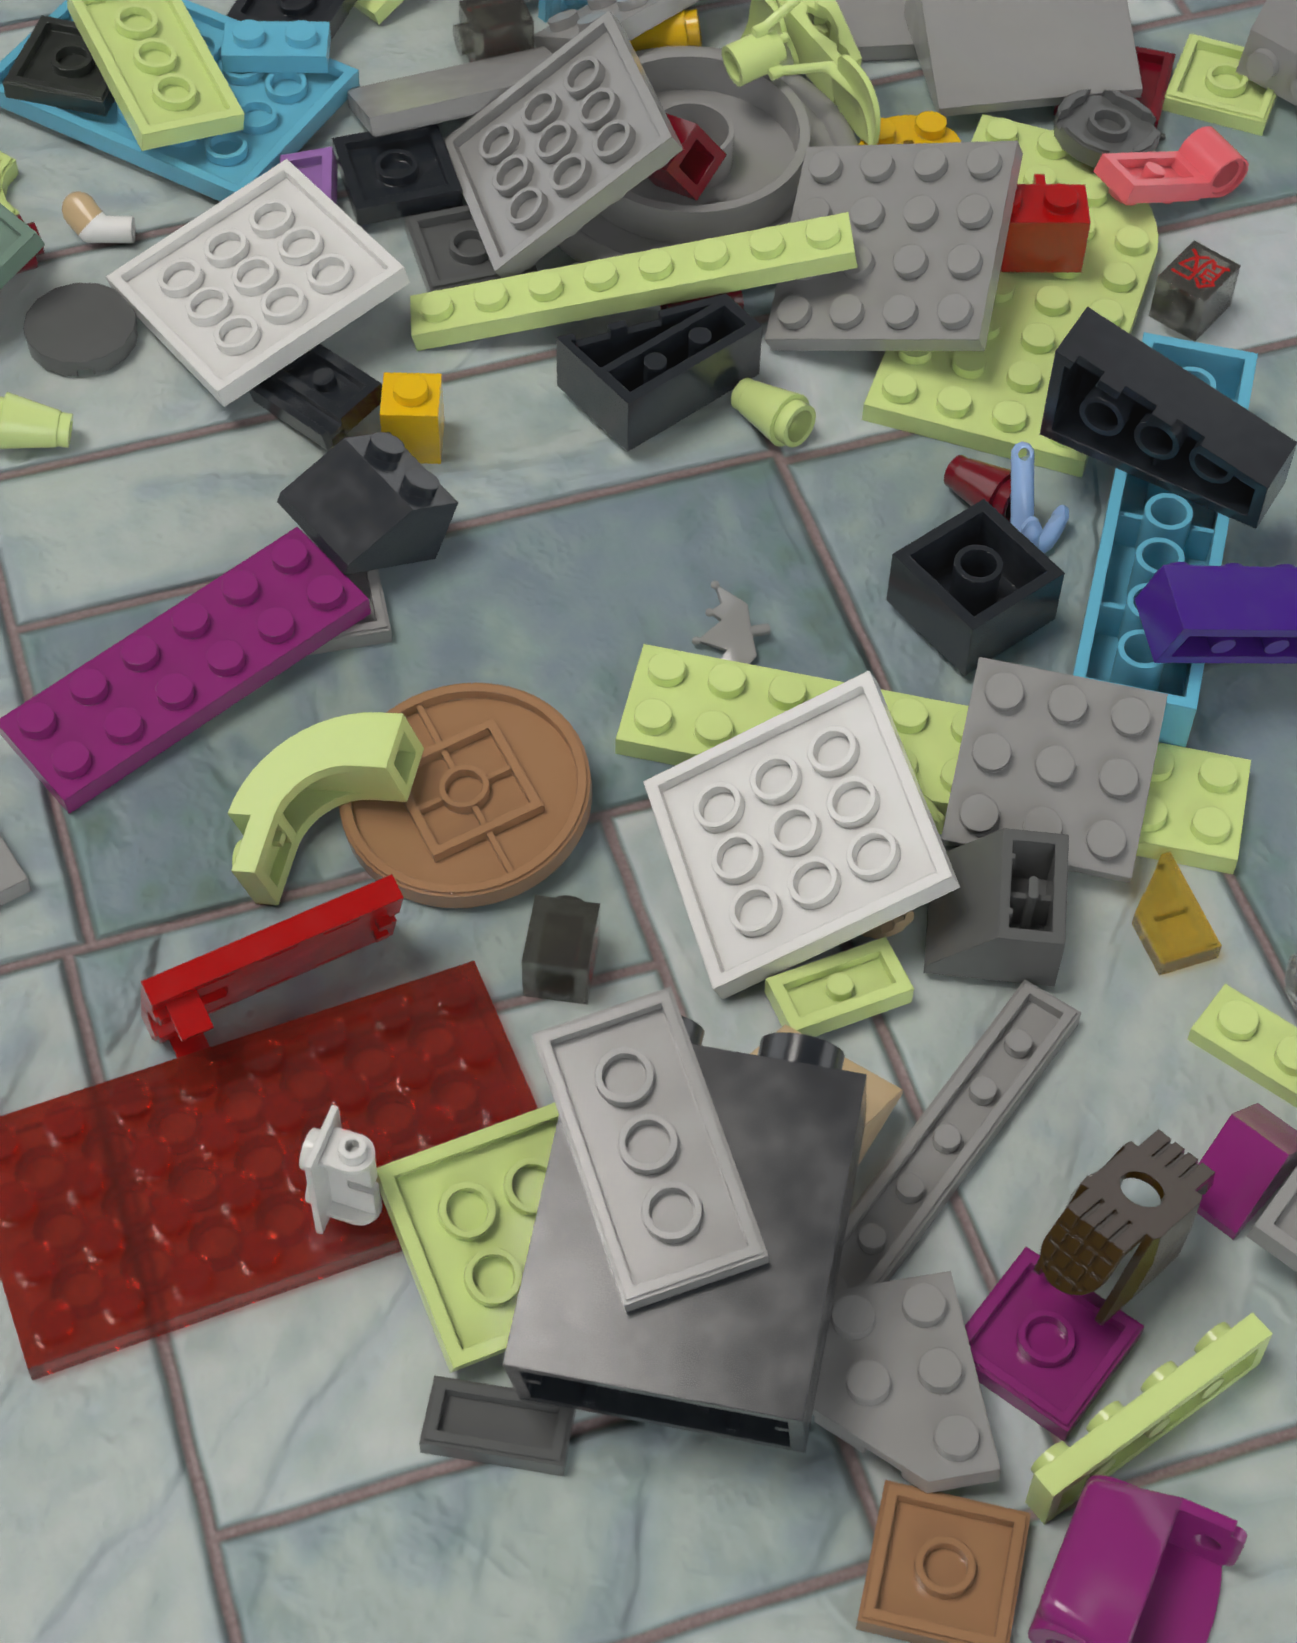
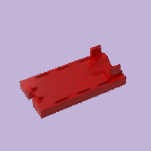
M393 874L141 981V1017L151 1038H154L155 1041L158 1040L159 1043L169 1040L180 1066L212 1053L204 1035V1032L214 1028L209 1014L393 935L397 922L395 914L400 912L404 898Z

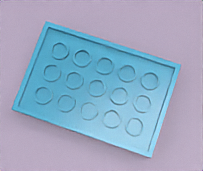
M67 0L48 17L73 21L67 9ZM182 0L245 114L244 130L142 151L116 101L113 102L108 114L104 117L7 98L3 81L31 33L0 61V107L221 202L280 163V155L298 152L348 99L347 91L360 87L358 69L329 58L328 73L223 72L221 50L225 21L238 20L189 0Z

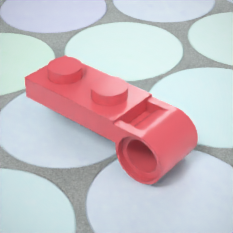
M1205 126L1188 136L1179 151L1103 153L1093 172L1109 187L1108 192L1115 200L1125 205L1134 206L1139 203L1171 204L1173 202L1199 201L1201 198L1226 196L1244 180L1249 164L1215 128Z

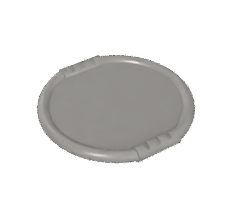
M665 46L635 51L665 113L697 123L727 156L697 201L658 187L646 178L628 191L621 200L611 204L582 226L576 234L561 242L558 247L579 263L788 224L791 221L806 148L812 146L858 145L855 134L837 106L820 89L799 75L782 76L772 81L767 74L738 87L726 71L722 59V48Z

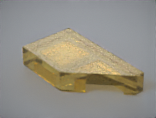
M1171 852L1161 854L1132 921V926L1159 976L1216 959L1222 947Z

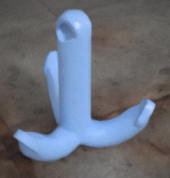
M1022 441L1015 444L1011 449V524L1045 554L1053 548L1065 529L1066 523L1069 520V509L1065 505H1059L1052 512L1051 517L1042 529L1038 518L1034 516V449L1030 443ZM1026 448V456L1019 458V451Z

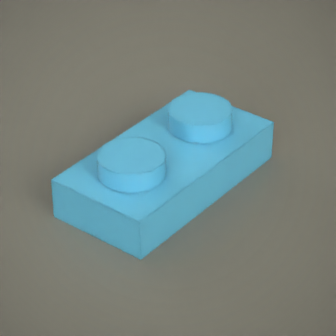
M306 20L225 21L221 50L223 72L328 73L331 44L330 23Z

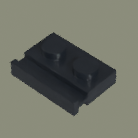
M318 344L249 390L254 402L328 451L334 446L332 439L341 431L345 434L350 432L381 404L382 384L328 348Z

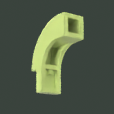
M363 712L347 714L319 722L285 740L263 758L251 771L235 795L227 814L243 834V838L237 842L233 851V867L231 871L256 904L279 905L298 846L308 829L324 814L340 805L358 800L408 801L424 747L404 714Z

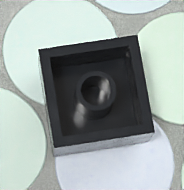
M983 499L892 554L886 600L966 676L977 669L979 657L993 659L1055 619L1065 572Z

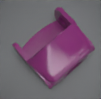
M1090 1476L1085 1482L1028 1630V1638L1032 1643H1207L1218 1606L1222 1565H1235L1244 1548L1247 1533L1237 1526V1520L1188 1499L1139 1488L1110 1476Z

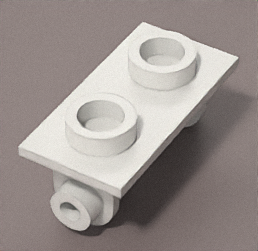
M332 1105L321 1130L312 1128L307 1134L299 1158V1168L305 1170L307 1180L305 1201L311 1204L316 1233L322 1235L330 1217L354 1225H366L376 1220L382 1210L379 1183L375 1182L378 1175L374 1145L366 1136L342 1129L339 1107Z

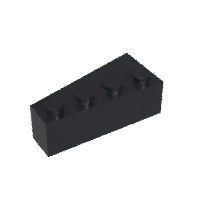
M1088 306L1055 351L1039 435L1257 529L1286 482L1297 446L1295 440Z

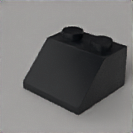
M376 432L369 435L343 438L282 490L277 500V503L344 575L436 559L459 503L439 483L438 478L427 471L405 448L403 442L390 432Z

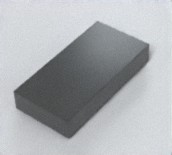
M434 1375L419 1441L420 1453L564 1476L577 1409L520 1399L515 1389L510 1387Z

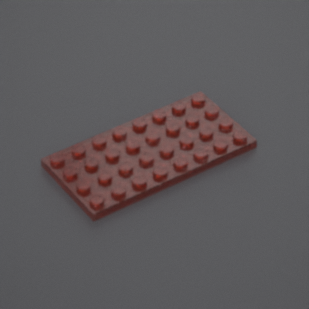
M475 961L464 963L0 1116V1278L32 1381L403 1251L383 1199L381 1213L373 1222L366 1225H354L330 1217L323 1235L316 1233L311 1204L305 1201L307 1180L305 1170L299 1168L300 1153L307 1134L312 1128L321 1130L332 1105L339 1107L342 1129L364 1135L371 1140L375 1148L376 1167L538 1109Z

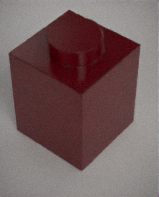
M666 113L684 150L674 156L663 168L656 170L647 178L658 187L697 201L727 154L697 123Z

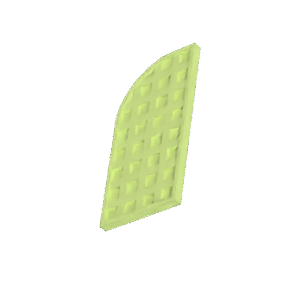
M982 114L971 142L1018 141L1023 156L1017 184H1032L1034 174H1045L1046 184L1086 185L1091 225L1082 272H1000L985 351H885L864 402L862 420L1011 459V449L1014 445L1023 441L1030 443L1034 449L1035 466L1082 478L1089 456L1039 435L1055 351L1087 306L1129 334L1132 333L1156 260L1159 241L1157 224L1149 203L1129 206L1115 200L1108 192L1109 187L1093 172L1094 167L1077 161L1061 148L1054 136V130L1015 122L1007 118ZM1026 448L1019 451V458L1026 456Z

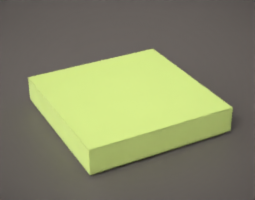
M1189 34L1167 88L1162 110L1262 136L1277 95L1274 93V90L1268 87L1265 89L1249 80L1248 77L1236 72L1244 50L1243 46Z

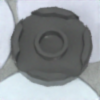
M1084 89L1066 96L1058 107L1053 122L1054 136L1061 148L1077 161L1095 168L1103 153L1156 151L1161 137L1160 129L1158 131L1154 126L1156 118L1150 109L1133 97L1113 90H1104L1102 96H1089L1091 89Z
M73 283L54 288L34 302L26 312L23 326L31 357L44 369L64 376H79L78 370L93 369V374L108 371L127 358L136 346L138 336L137 318L134 309L116 289L99 283Z

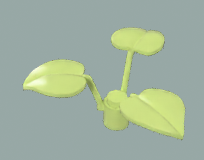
M751 0L748 23L741 38L722 47L724 66L735 85L741 87L767 74L774 81L782 76L819 72L827 73L832 77L833 95L840 113L845 117L852 130L860 139L866 142L867 145H877L881 124L878 99L870 79L861 66L847 54L838 57L837 64L833 61L799 64L796 49L787 33L783 17L803 0H787L779 8L773 0Z

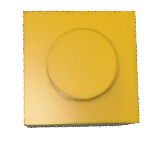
M384 372L379 414L381 432H390L399 438L405 448L420 463L441 464L445 423L442 374Z

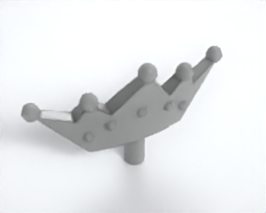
M714 580L711 582V587L716 590L720 605L713 609H706L705 614L708 617H715L720 622L700 638L695 636L692 639V643L694 645L703 644L725 651L720 659L750 664L757 656L753 637L770 635V625L760 624L751 626L748 604L720 587L719 582Z

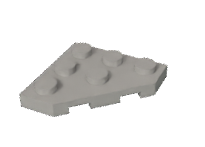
M951 1271L835 1290L813 1409L815 1423L862 1453H865L866 1450L871 1451L902 1471L901 1477L925 1493L999 1481L1001 1472Z

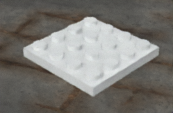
M287 159L106 276L111 288L116 289L134 309L136 316L224 407L410 283L404 266Z
M870 671L850 679L643 781L712 988L722 999L960 888L879 684Z

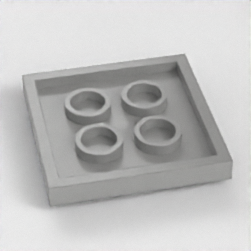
M979 657L941 836L943 845L959 847L1002 828L1068 834L1069 871L1130 883L1168 694Z

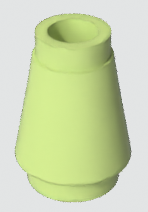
M744 378L735 386L731 395L732 407L738 410L775 446L782 447L787 445L788 447H797L808 438L813 430L816 412L809 405L807 397L803 394L755 381L751 378Z
M6 392L5 397L0 396V449L57 448V446L69 448L73 427V414L62 412L59 409L10 392Z

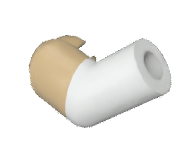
M73 192L65 197L62 203L64 220L84 242L135 243L136 226L134 216H106L92 196L84 192Z

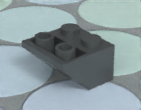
M1002 828L947 851L946 853L960 888L928 903L923 973L1022 983L1024 980H1027L1034 985L1055 987L1066 941L1069 835Z

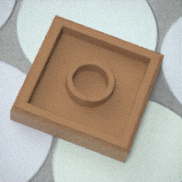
M885 1480L855 1629L911 1643H1010L1031 1513L941 1492L925 1493L915 1486Z

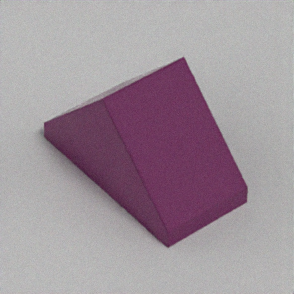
M1259 1103L1232 1113L1198 1163L1200 1165L1203 1162L1215 1172L1213 1186L1206 1194L1202 1195L1197 1214L1234 1240L1297 1166V1130Z

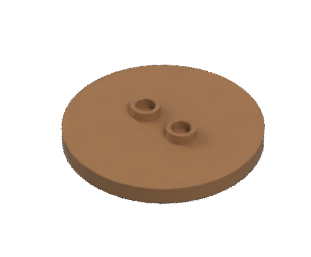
M459 683L417 694L386 712L404 714L424 747L408 801L358 800L339 806L343 829L351 850L360 865L373 879L377 881L393 874L403 897L420 904L441 908H473L494 904L517 896L542 882L562 865L580 841L591 812L593 786L588 758L578 734L564 716L550 704L523 690L493 683Z

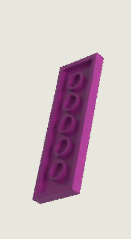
M296 527L1 717L0 735L70 814L371 614L369 598Z

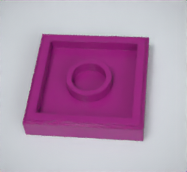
M1026 1246L965 1324V1329L979 1383L1053 1435L1065 1441L1139 1340L1145 1326L1122 1310H1119L1101 1326L1094 1319L1104 1304L1105 1299L1095 1292L1085 1295H1069L1056 1289L1047 1280L1044 1273L1039 1275L1033 1270L1040 1255Z

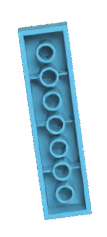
M1143 333V343L1245 409H1249L1258 353ZM1115 468L1072 675L1168 694L1159 742L1186 747L1197 710L1205 663H1154L1134 599L1152 579L1155 572L1163 565L1173 562H1186L1189 565L1221 566L1230 518Z

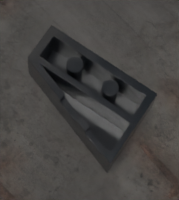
M722 294L658 311L657 320L628 327L625 320L608 324V331L603 334L576 340L574 333L556 337L557 386L628 452L732 391L742 379H752L759 375L763 326L727 294Z

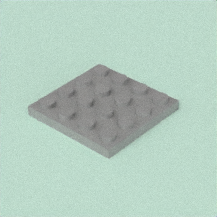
M610 10L444 139L462 188V193L493 269L501 278L519 275L533 267L540 258L565 239L576 234L582 226L611 204L621 200L628 191L656 170L663 168L674 156L684 150L622 24Z
M1018 141L807 147L790 223L849 212L858 268L777 283L765 335V341L772 351H985L1023 156Z

